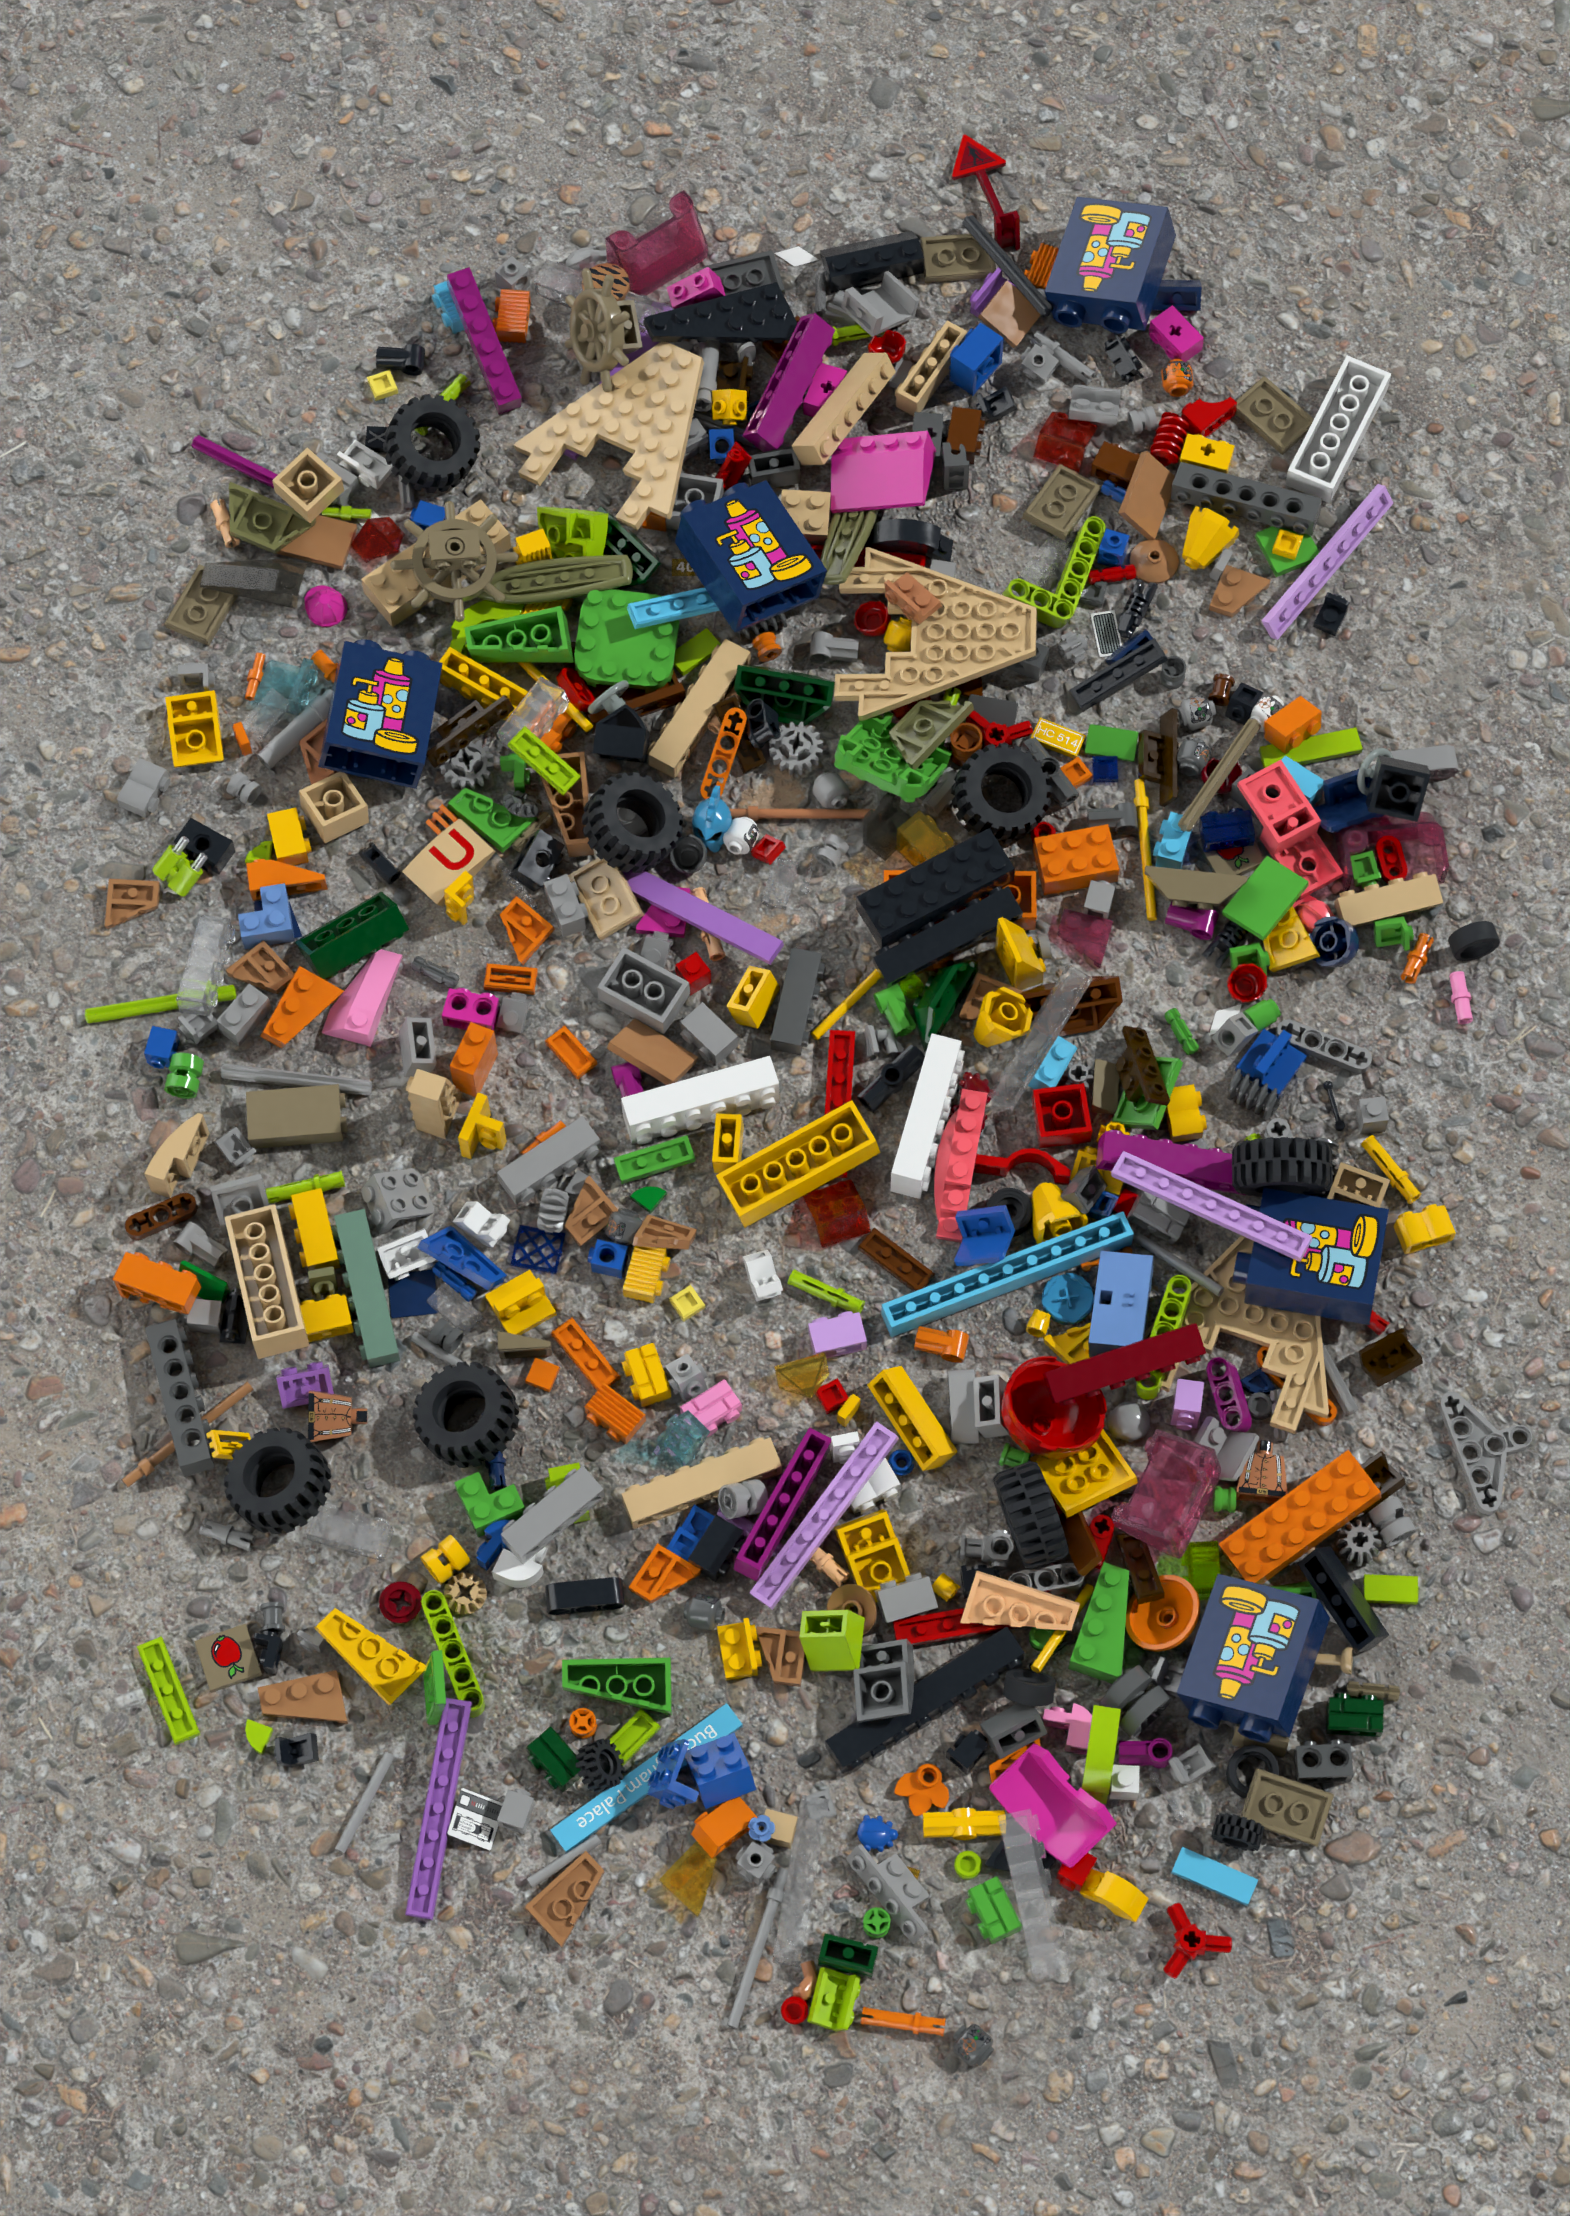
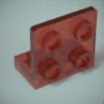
M1052 412L1039 432L1033 457L1056 465L1061 464L1079 472L1083 464L1086 448L1096 433L1097 426L1089 421L1068 419L1069 416L1063 412Z
M852 1180L840 1181L834 1185L816 1189L803 1195L804 1202L815 1222L819 1243L822 1248L871 1232L866 1208Z

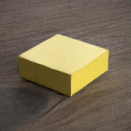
M390 370L367 377L375 401L398 394V389Z
M691 1285L669 1298V1302L683 1322L705 1309V1304Z

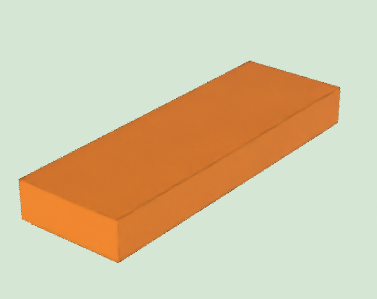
M572 1317L551 1332L552 1337L596 1391L604 1383L610 1387L620 1379L619 1374Z

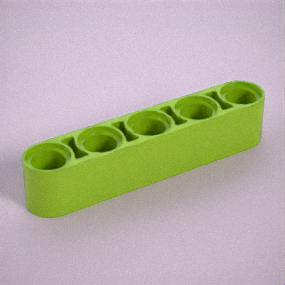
M1176 1275L1169 1280L1150 1337L1181 1327L1191 1297V1282L1187 1277ZM1175 1288H1183L1186 1292L1177 1294L1173 1290ZM1167 1311H1175L1178 1315L1168 1317L1165 1313ZM1160 1369L1151 1371V1377L1136 1382V1392L1140 1398L1151 1400L1158 1395L1165 1373H1161ZM1144 1381H1151L1155 1385L1150 1388L1144 1387L1141 1383H1143Z
M437 1590L428 1591L422 1597V1608L437 1648L442 1650L443 1663L458 1700L467 1701V1699L472 1697L479 1699L478 1705L472 1707L470 1717H478L485 1709V1701L450 1609L441 1592ZM437 1600L441 1602V1606L437 1610L427 1608L431 1601ZM446 1624L451 1627L450 1631L446 1634H439L437 1632L441 1625ZM451 1649H458L460 1651L459 1656L453 1659L448 1658L446 1654ZM460 1673L470 1675V1678L465 1683H458L456 1677Z

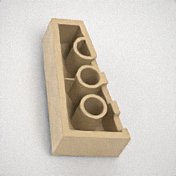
M420 1069L416 1070L414 1077L410 1076L406 1086L416 1130L446 1139L463 1093L459 1092L460 1090L455 1088L456 1086L452 1085L447 1078Z

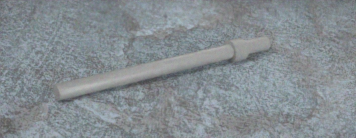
M778 1869L773 1887H770L766 1896L768 1902L727 2026L731 2028H738L778 1904H781L785 1895L783 1889L789 1874L787 1869Z

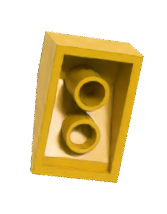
M1003 917L999 918L997 922L995 951L1011 986L1024 990L1043 983L1046 967L1042 958H1037L1034 952L1036 945L1031 936L1028 937L1025 930Z

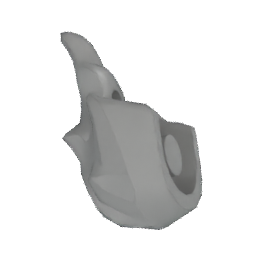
M596 246L578 249L570 253L566 260V267L573 277L582 278L581 272L584 268L590 269L596 266L595 262L605 261L608 256L615 253L616 247L613 246L605 251L596 250Z

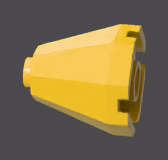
M1196 506L1190 516L1182 558L1185 560L1184 564L1193 570L1198 568L1205 569L1220 556L1223 549H1228L1235 543L1239 536V529L1235 525L1231 529L1228 526L1230 521L1208 508H1203L1200 512V507Z
M1002 987L995 992H988L983 997L973 1033L979 1044L988 1048L1023 1036L1030 1030L1033 1012L1030 1007L1026 1009L1024 1005L1026 1001L1023 995Z
M1041 1183L1032 1192L1033 1236L1037 1244L1084 1227L1088 1223L1086 1214L1081 1213L1071 1203L1064 1201L1060 1197L1063 1191L1053 1183Z

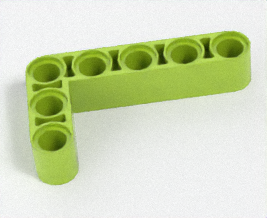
M1096 516L1089 517L1078 530L1055 593L1018 578L1009 583L1002 595L1036 607L1038 621L1057 629L1064 627L1076 610L1105 532L1103 520ZM1088 528L1092 529L1095 534L1090 533ZM1080 549L1085 550L1087 555L1083 554ZM1072 569L1078 571L1080 575H1076ZM1012 590L1016 591L1020 597L1015 596L1012 593ZM1064 590H1068L1072 596L1067 595ZM1034 600L1040 602L1042 607L1036 605ZM1057 611L1062 612L1064 617L1060 616Z

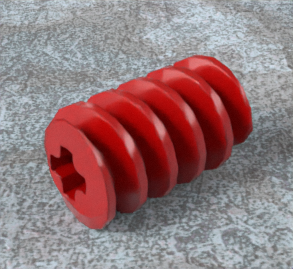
M1164 412L1161 415L1150 454L1164 467L1169 464L1178 463V456L1182 452L1181 447L1184 446V439L1187 437L1186 431L1190 428L1189 423L1176 413Z

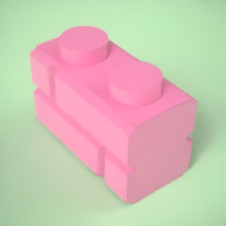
M725 1379L680 1407L682 1417L697 1438L703 1435L705 1438L713 1435L718 1430L717 1426L725 1421L727 1424L732 1423L739 1418V1412L742 1411L740 1400Z

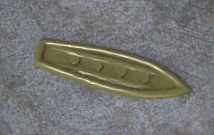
M879 509L834 513L820 558L827 569L823 584L837 585L846 582L870 535Z
M628 555L546 559L527 562L495 573L491 584L505 595V600L501 602L502 604H538L588 595L592 590L604 591L629 585L632 581L633 568ZM485 591L478 596L480 599L499 603Z

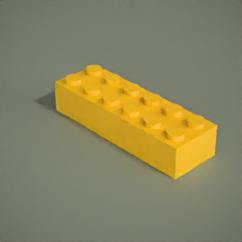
M851 1100L722 1171L716 1177L742 1225L746 1228L881 1152L876 1139Z

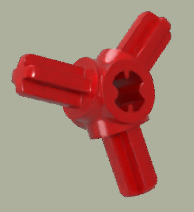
M972 711L965 719L966 723L974 724L980 729L982 741L984 742L983 749L990 744H994L997 747L999 743H1007L1008 746H1011L1012 741L1033 734L1032 725L1029 721L1007 727L1006 724L989 723L976 711ZM997 735V737L1001 738V740L996 741V739L993 738V736Z
M1175 1903L1166 1909L1177 1931L1174 1934L1176 1939L1173 1945L1175 1952L1163 1968V1971L1169 1977L1176 1979L1189 1960L1194 1961L1197 1955H1204L1205 1951L1231 1952V1937L1206 1935V1930H1200L1196 1924L1190 1923L1180 1903ZM1189 1936L1193 1937L1194 1942H1198V1944L1195 1943L1194 1947H1189V1942H1187Z

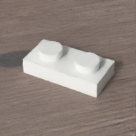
M857 1431L831 1436L833 1463L840 1462V1464H845L860 1444Z

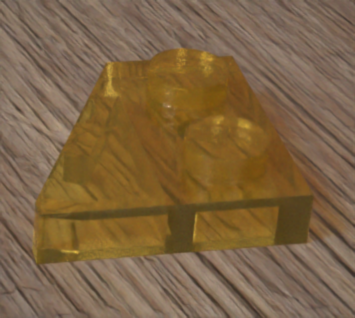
M696 1841L659 1879V1882L698 1918L717 1859L715 1857L712 1859Z

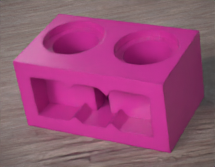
M449 988L442 1012L443 1025L467 1030L470 1022L494 1031L500 1011L499 998L490 993L476 994L471 993L465 988ZM457 1004L465 1005L461 1010L453 1009ZM482 1009L490 1010L486 1015L478 1014Z

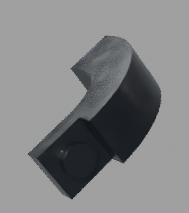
M887 519L874 523L863 549L866 550V547H870L884 552L913 551L934 560L951 562L954 540L940 534L941 528L931 523L913 519Z

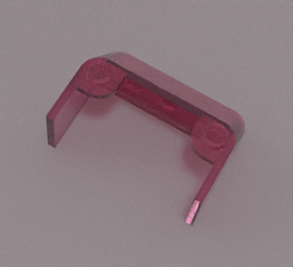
M1420 812L1418 822L1384 815L1383 817L1365 820L1362 824L1351 825L1342 828L1339 832H1335L1339 863L1343 872L1342 883L1344 892L1350 890L1353 878L1350 854L1364 851L1367 844L1377 843L1381 837L1387 835L1393 836L1399 841L1419 839L1422 844L1433 847L1439 883H1444L1449 862L1444 832L1434 816L1428 812Z

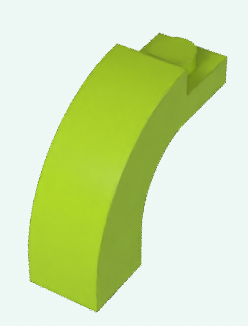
M484 600L464 610V620L462 622L455 620L451 626L453 639L450 647L466 656L468 647L464 627L521 615L525 608L524 604L512 605Z
M1094 1705L1081 1788L1100 1803L1107 1804L1121 1709Z

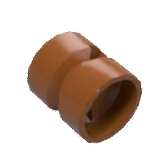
M961 723L950 734L949 751H952L950 758L956 765L962 767L974 752L979 749L982 750V733L976 725Z

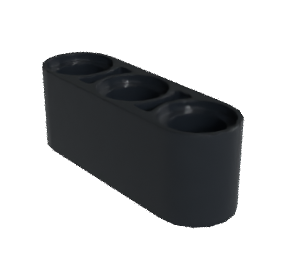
M619 1577L558 1582L545 1586L547 1613L550 1615L615 1610L625 1606L623 1580Z

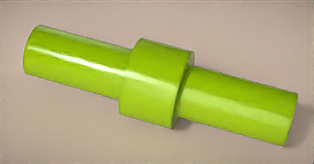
M352 506L326 508L322 511V516L341 518V520L352 521V518L371 519L372 515L371 509L352 508Z

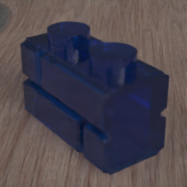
M1234 808L1229 810L1228 813L1222 814L1210 811L1200 817L1199 832L1203 852L1254 845L1255 831L1250 810L1243 811L1242 808Z

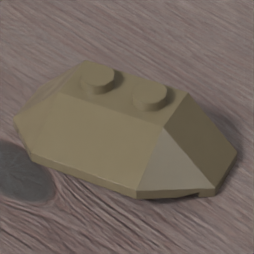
M1145 866L1144 872L1166 901L1172 902V906L1187 907V904L1190 903L1198 904L1197 908L1204 910H1213V906H1219L1247 882V876Z

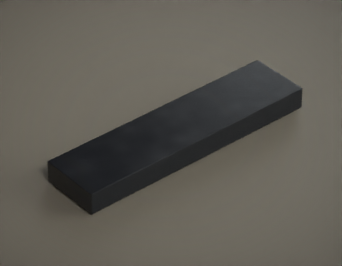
M1154 638L1070 689V692L1084 712L1168 661L1167 656Z

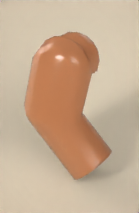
M807 1961L801 1964L804 1979L799 1986L793 1989V1996H799L805 2001L813 1996L818 1979L814 1961Z

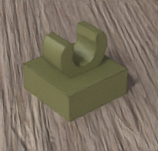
M333 1266L308 1271L312 1295H315L317 1299H321L320 1293L330 1292V1295L338 1290Z

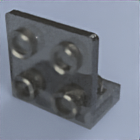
M890 792L884 795L880 805L875 810L871 809L863 818V843L884 861L919 828V823L900 808L901 797Z

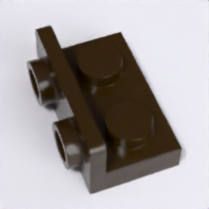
M744 357L743 363L720 361L717 390L747 391V401H749L750 387L746 386L747 380H752L753 366H749V357Z

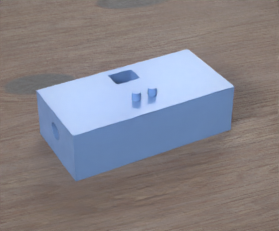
M1110 1251L1100 1252L1088 1342L1089 1357L1145 1339L1153 1277L1152 1255Z

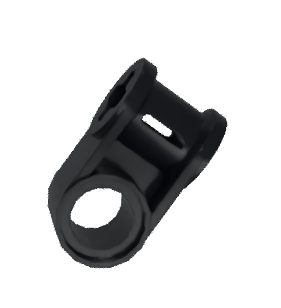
M755 699L750 702L746 709L748 737L752 745L760 749L764 746V743L781 737L778 713L761 699Z

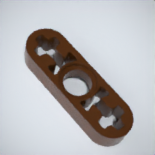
M180 1193L128 1217L125 1222L126 1232L131 1239L142 1240L183 1222L196 1214L198 1209L196 1200L189 1193ZM183 1201L189 1204V1209L186 1211L181 1208ZM171 1206L174 1207L177 1216H173ZM158 1211H166L169 1214L168 1219L164 1222L155 1221L154 1216ZM148 1216L151 1221V1224L153 1225L152 1227H149V1224L146 1220V1217ZM138 1222L139 1225H142L140 1232L133 1229L134 1223Z

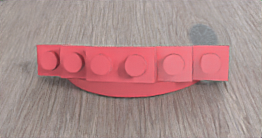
M962 1089L959 1108L953 1113L943 1131L936 1158L934 1177L935 1208L939 1221L936 1239L962 1242L963 1237L955 1216L957 1211L967 1210L988 1093Z

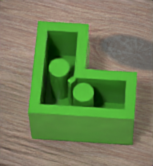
M479 1472L454 1482L457 1494L478 1538L485 1535L484 1530L492 1523L500 1520L517 1521L524 1515L525 1506L514 1484L489 1495Z

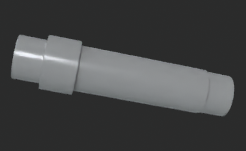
M707 340V343L700 342L698 356L702 357L704 361L695 409L699 411H708L712 408V390H717L716 375L720 350L719 340Z
M331 689L325 691L321 696L317 695L302 713L256 755L267 769L270 770L299 744L303 737L327 719L332 696Z

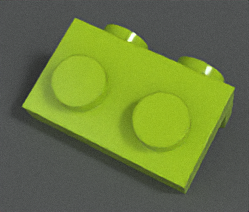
M826 1967L820 1968L807 2022L836 2032L848 2030L854 2019L853 2007L855 2000L860 1994L861 1986L859 1982L861 1977L858 1975H846Z

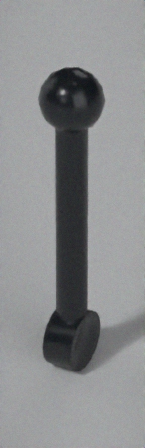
M1325 1081L1323 1088L1328 1093L1336 1120L1334 1128L1337 1131H1343L1345 1123L1340 1119L1332 1092L1333 1084L1331 1081Z
M1071 1633L1067 1634L1064 1641L1057 1646L1051 1657L1066 1645L1074 1644L1075 1636ZM1032 1661V1662L1029 1664L1030 1670H1032V1669H1031V1666H1032V1664L1034 1663V1661Z

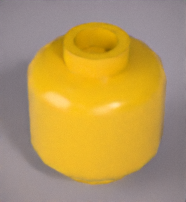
M900 617L899 621L892 620L889 622L883 639L887 645V650L892 652H911L912 620Z

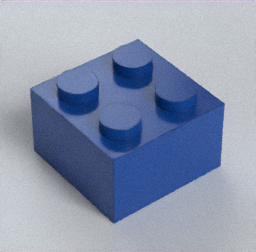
M981 322L975 329L971 328L966 334L964 342L960 346L956 345L951 351L950 381L973 396L1001 365L1004 338Z
M735 1733L686 1751L685 1759L705 1809L757 1790L750 1766Z

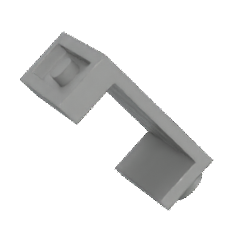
M886 271L881 287L864 295H861L853 287L845 290L841 308L873 337L914 318L919 299L895 276Z

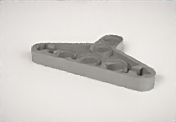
M1447 1392L1442 1396L1439 1403L1441 1416L1476 1508L1484 1515H1492L1497 1512L1501 1505L1506 1456L1526 1450L1532 1441V1432L1524 1425H1515L1498 1431L1461 1395L1456 1392ZM1448 1400H1451L1452 1403H1457L1455 1408L1457 1417L1452 1420L1449 1418H1452L1454 1413L1451 1407H1446ZM1456 1423H1463L1467 1426L1468 1433L1458 1435L1455 1433L1453 1426ZM1515 1432H1522L1526 1435L1527 1442L1517 1444L1514 1442L1512 1435ZM1492 1439L1498 1440L1502 1444V1449L1499 1452L1491 1451L1487 1445L1488 1441ZM1466 1447L1474 1448L1477 1452V1457L1471 1460L1465 1458L1462 1452L1463 1449ZM1476 1471L1483 1472L1487 1480L1483 1484H1478L1473 1481L1472 1474ZM1491 1485L1492 1489H1488L1486 1494L1489 1500L1494 1499L1493 1505L1490 1508L1488 1504L1482 1503L1485 1499L1483 1490Z

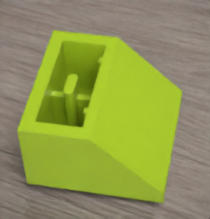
M850 1610L802 1611L799 1638L810 1670L854 1671V1669H859L865 1617Z

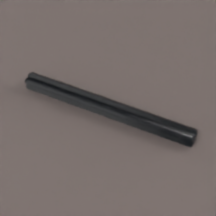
M967 215L962 222L967 231L998 267L1002 269L1004 274L1042 317L1049 316L1053 310L1050 303L973 215Z

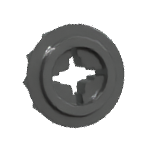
M516 790V792L508 791L507 795H504L503 805L512 814L524 818L536 817L541 814L542 802L536 799L535 795H529L527 792L522 793L519 790Z

